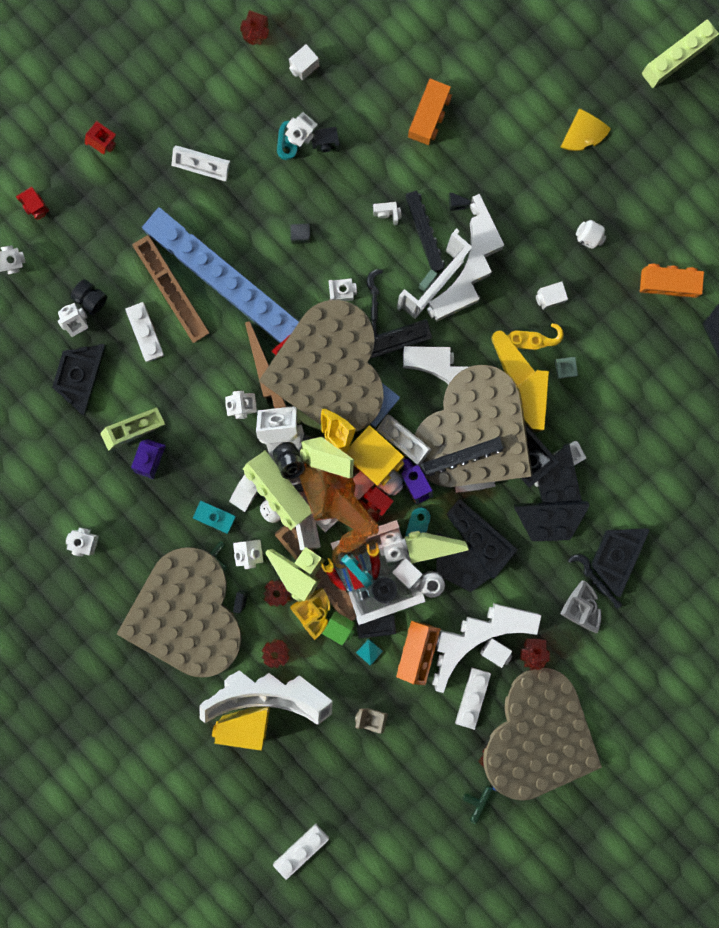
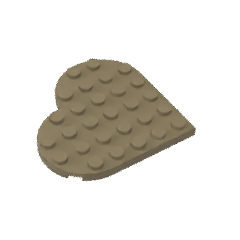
M328 300L318 303L302 317L259 379V382L320 425L322 409H327L348 421L355 428V432L364 429L377 417L384 399L381 378L377 371L368 363L375 343L374 331L369 318L360 308L346 301Z
M475 365L459 372L446 389L443 403L444 410L428 416L416 430L415 436L432 449L422 463L500 436L503 437L506 448L503 449V452L497 454L493 452L488 457L481 456L477 461L472 459L468 461V464L462 465L460 463L457 464L458 467L451 469L449 467L444 472H435L433 476H424L429 481L444 487H457L533 476L522 400L515 381L501 369L488 365Z
M194 547L179 548L164 555L153 568L117 635L183 673L194 677H210L227 669L239 653L241 632L234 614L222 605L226 596L227 581L219 561L210 553Z
M533 668L520 674L511 684L512 687L508 696H506L505 715L507 721L498 726L490 735L487 748L484 749L483 764L489 782L499 793L515 800H530L602 768L576 690L567 677L549 668Z

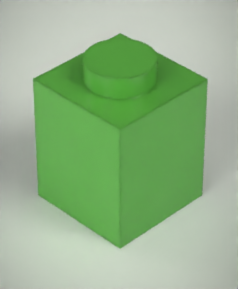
M335 611L322 634L343 645L345 640L350 641L355 631L352 628L355 622Z

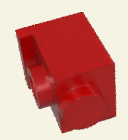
M96 121L86 133L84 144L92 146L105 155L107 151L111 153L114 150L116 134Z
M33 187L16 196L17 200L23 204L22 206L28 215L32 214L36 220L43 218L49 211L39 193Z
M377 487L374 489L369 488L363 496L369 501L367 505L373 510H381L379 513L381 516L394 502Z

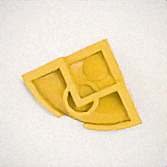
M579 108L561 148L571 151H582L587 146H596L607 136L611 128L595 116Z
M322 409L321 429L322 433H325V439L346 453L352 442L355 428L336 413Z
M323 588L314 591L309 600L297 601L290 606V609L314 640L320 636L328 623L326 617L328 610L330 611V602Z

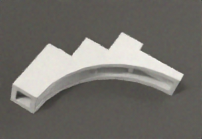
M404 346L403 368L432 374L445 381L448 385L459 372L468 368L450 367V364L454 362V353H450V347Z
M493 603V607H489L487 618L490 619L489 622L467 617L466 621L463 620L460 632H463V635L440 630L436 650L443 653L438 656L437 666H439V671L433 677L432 685H435V690L444 693L448 678L456 664L476 645L492 637L507 633L537 635L541 615Z
M237 671L224 680V689L219 690L217 694L200 705V719L204 723L232 710L265 706L293 711L319 725L332 714L333 701L301 676L290 680L284 685L268 673L254 683L241 671Z

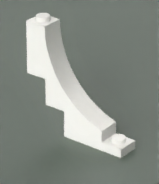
M480 194L473 196L470 204L472 213L477 216L473 217L470 221L471 246L473 248L469 252L465 268L452 286L437 298L429 301V308L427 310L430 317L435 318L436 322L479 301V297L472 284L490 276L492 271L485 257L502 250L504 247V243Z

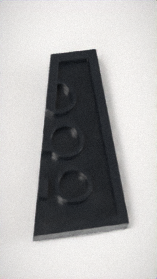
M459 499L446 515L491 578L494 579L517 549Z

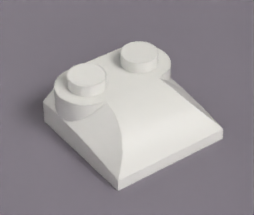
M292 406L258 410L256 433L259 441L267 445L277 442L294 441L298 437L297 408Z

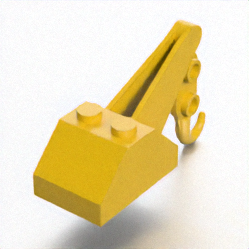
M553 323L551 327L558 331V336L554 339L547 338L538 332L513 331L509 335H506L503 331H496L492 335V342L504 372L511 376L519 388L525 424L532 432L543 431L545 427L549 371H534L518 349L538 350L547 346L558 345L563 340L564 333L559 325Z

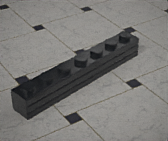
M417 190L407 193L405 198L430 269L436 273L444 271L446 265L444 260H441L440 256L442 254L440 249L436 246L438 242L436 237H433L434 231L432 226H429L430 220L428 215L426 216L425 205L421 203V194H418Z
M500 436L420 465L423 474L429 477L435 475L437 471L441 473L446 471V468L458 467L457 464L465 465L469 463V460L477 461L481 456L488 457L493 452H496V454L503 452L506 446L503 437Z

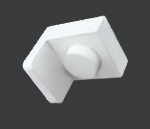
M396 202L373 204L374 216L388 218L389 215L393 214V224L398 225V219H401L400 207L397 208Z

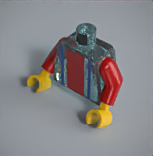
M376 543V548L373 550L369 548L368 544L366 553L355 556L359 562L357 565L361 571L366 569L373 577L370 580L372 583L378 579L381 568L378 543ZM327 558L329 561L328 566H324L322 562L320 563L331 582L340 590L348 591V593L356 591L359 601L370 598L368 588L358 580L342 561L333 564L331 559Z

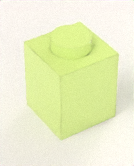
M305 547L294 564L315 576L321 567L320 563L322 562L323 564L325 560Z

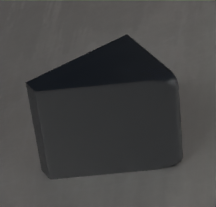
M449 192L450 211L466 210L469 208L470 200Z
M291 224L292 244L310 243V224Z

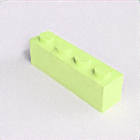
M707 19L647 64L642 72L643 77L654 88L710 46L719 33Z
M266 451L250 460L243 468L247 479L255 484L258 493L266 498L270 508L277 512L281 517L283 525L290 530L314 512L291 482L282 477L277 464Z

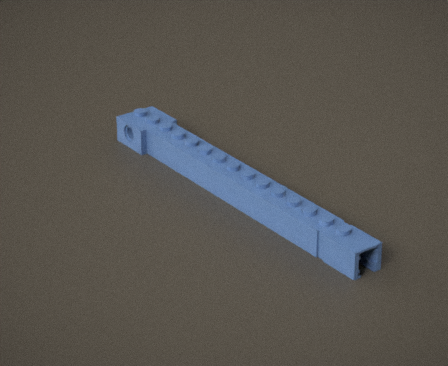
M158 207L142 226L147 235L169 253L174 254L181 263L279 343L286 339L299 323L194 235H190L183 226ZM383 383V404L379 414L370 424L373 428L380 424L400 399L398 395Z

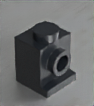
M336 127L314 130V137L311 139L313 149H317V152L326 153L336 148V152H340Z

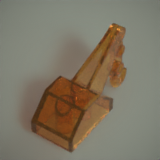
M304 462L305 471L299 478L314 520L336 518L353 528V530L342 536L338 546L332 552L334 565L339 569H344L346 565L340 564L339 554L341 552H352L365 544L369 536L377 535L379 532L378 524L370 517L354 496L356 485L353 478L317 469Z

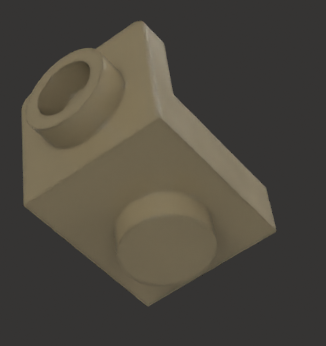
M370 708L359 709L355 717V728H364L382 734L385 730L388 714Z

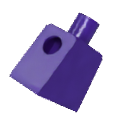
M149 439L141 441L131 466L132 470L139 475L154 479L166 445Z
M410 458L403 460L405 464L402 467L404 472L401 473V476L415 504L417 505L433 497L432 489L419 465L414 466ZM416 476V480L413 481L410 479L411 477Z

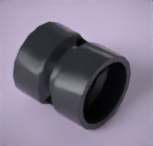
M83 279L73 289L71 299L79 305H83L84 309L95 315L105 305L108 295L100 289L95 290V286L92 283Z
M285 442L273 450V457L283 478L290 480L303 474L305 464L294 443Z
M379 578L372 585V595L380 603H390L397 595V586L390 578Z

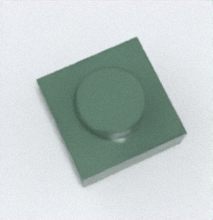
M431 269L420 283L419 289L425 293L436 281L437 273Z
M575 357L555 360L557 379L578 376Z

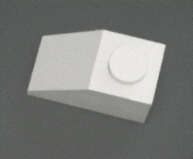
M244 475L229 502L246 512L258 494L255 484Z

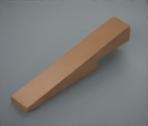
M147 235L132 244L192 342L194 343L209 334V331L150 236Z
M249 321L245 322L260 379L269 364ZM260 382L263 397L265 399L272 397L274 409L287 407L282 397Z
M283 526L275 533V536L293 558L297 560L303 551L300 550L296 528L290 530L288 527ZM320 567L315 577L320 579L317 585L318 589L323 588L329 602L339 614L353 621L357 616L347 591H342L335 586L326 572Z

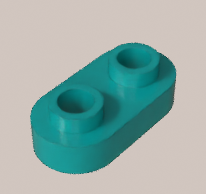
M290 121L283 122L278 133L277 154L283 160H291L297 152V145L292 144L288 140V136L285 135V130L289 129L286 126ZM284 148L289 150L288 154L284 153Z
M425 508L413 510L405 536H409V533L415 531L426 533L430 514ZM420 513L424 515L422 521L417 519V515Z
M346 554L341 558V561L366 588L373 584L370 581L373 577L366 569L363 571L357 566L359 562L353 555L348 556Z

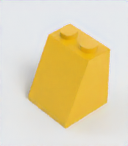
M370 425L351 444L345 453L354 459V466L378 487L381 484L385 486L390 481L392 472L394 470L398 472L405 464L403 462L404 456Z
M251 707L222 716L213 727L212 737H215L214 744L262 750L266 738L270 707Z

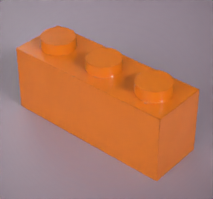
M429 79L410 126L408 138L426 145L430 144L431 139L435 140L439 130L436 129L438 122L442 123L445 115L443 111L444 106H448L452 98V94H449L451 86Z
M649 264L641 272L640 293L697 298L702 295L704 271H698L697 268L693 267L684 270L679 269L678 266L663 268L659 264Z
M411 621L398 666L397 678L412 684L426 685L440 628L423 622Z

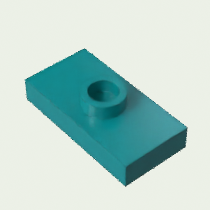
M200 501L193 516V519L227 534L236 516L203 501Z

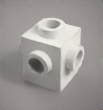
M302 112L296 119L293 117L286 127L289 129L285 135L288 136V140L292 144L300 147L304 142L306 144L310 142L314 136L312 132L318 124Z
M13 245L1 247L0 272L7 271L8 274L20 272L19 268H22V263H25L23 252H19L18 248L13 249ZM7 257H13L14 262L8 263Z
M75 303L63 307L58 312L60 320H58L59 325L64 331L67 330L71 337L88 328L86 322L87 314L82 307L78 308Z
M235 391L232 396L225 397L227 416L244 419L247 418V414L257 412L255 393Z
M84 528L72 530L66 538L67 550H71L73 555L83 557L84 554L94 555L99 536L90 534V530Z
M399 530L380 535L382 544L378 546L381 556L386 557L387 563L397 562L406 558L404 550L408 549L405 538L401 539Z
M261 540L233 543L236 566H244V569L256 568L258 563H263Z

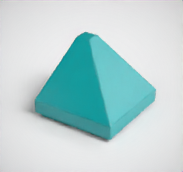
M368 638L356 654L371 666L383 650Z

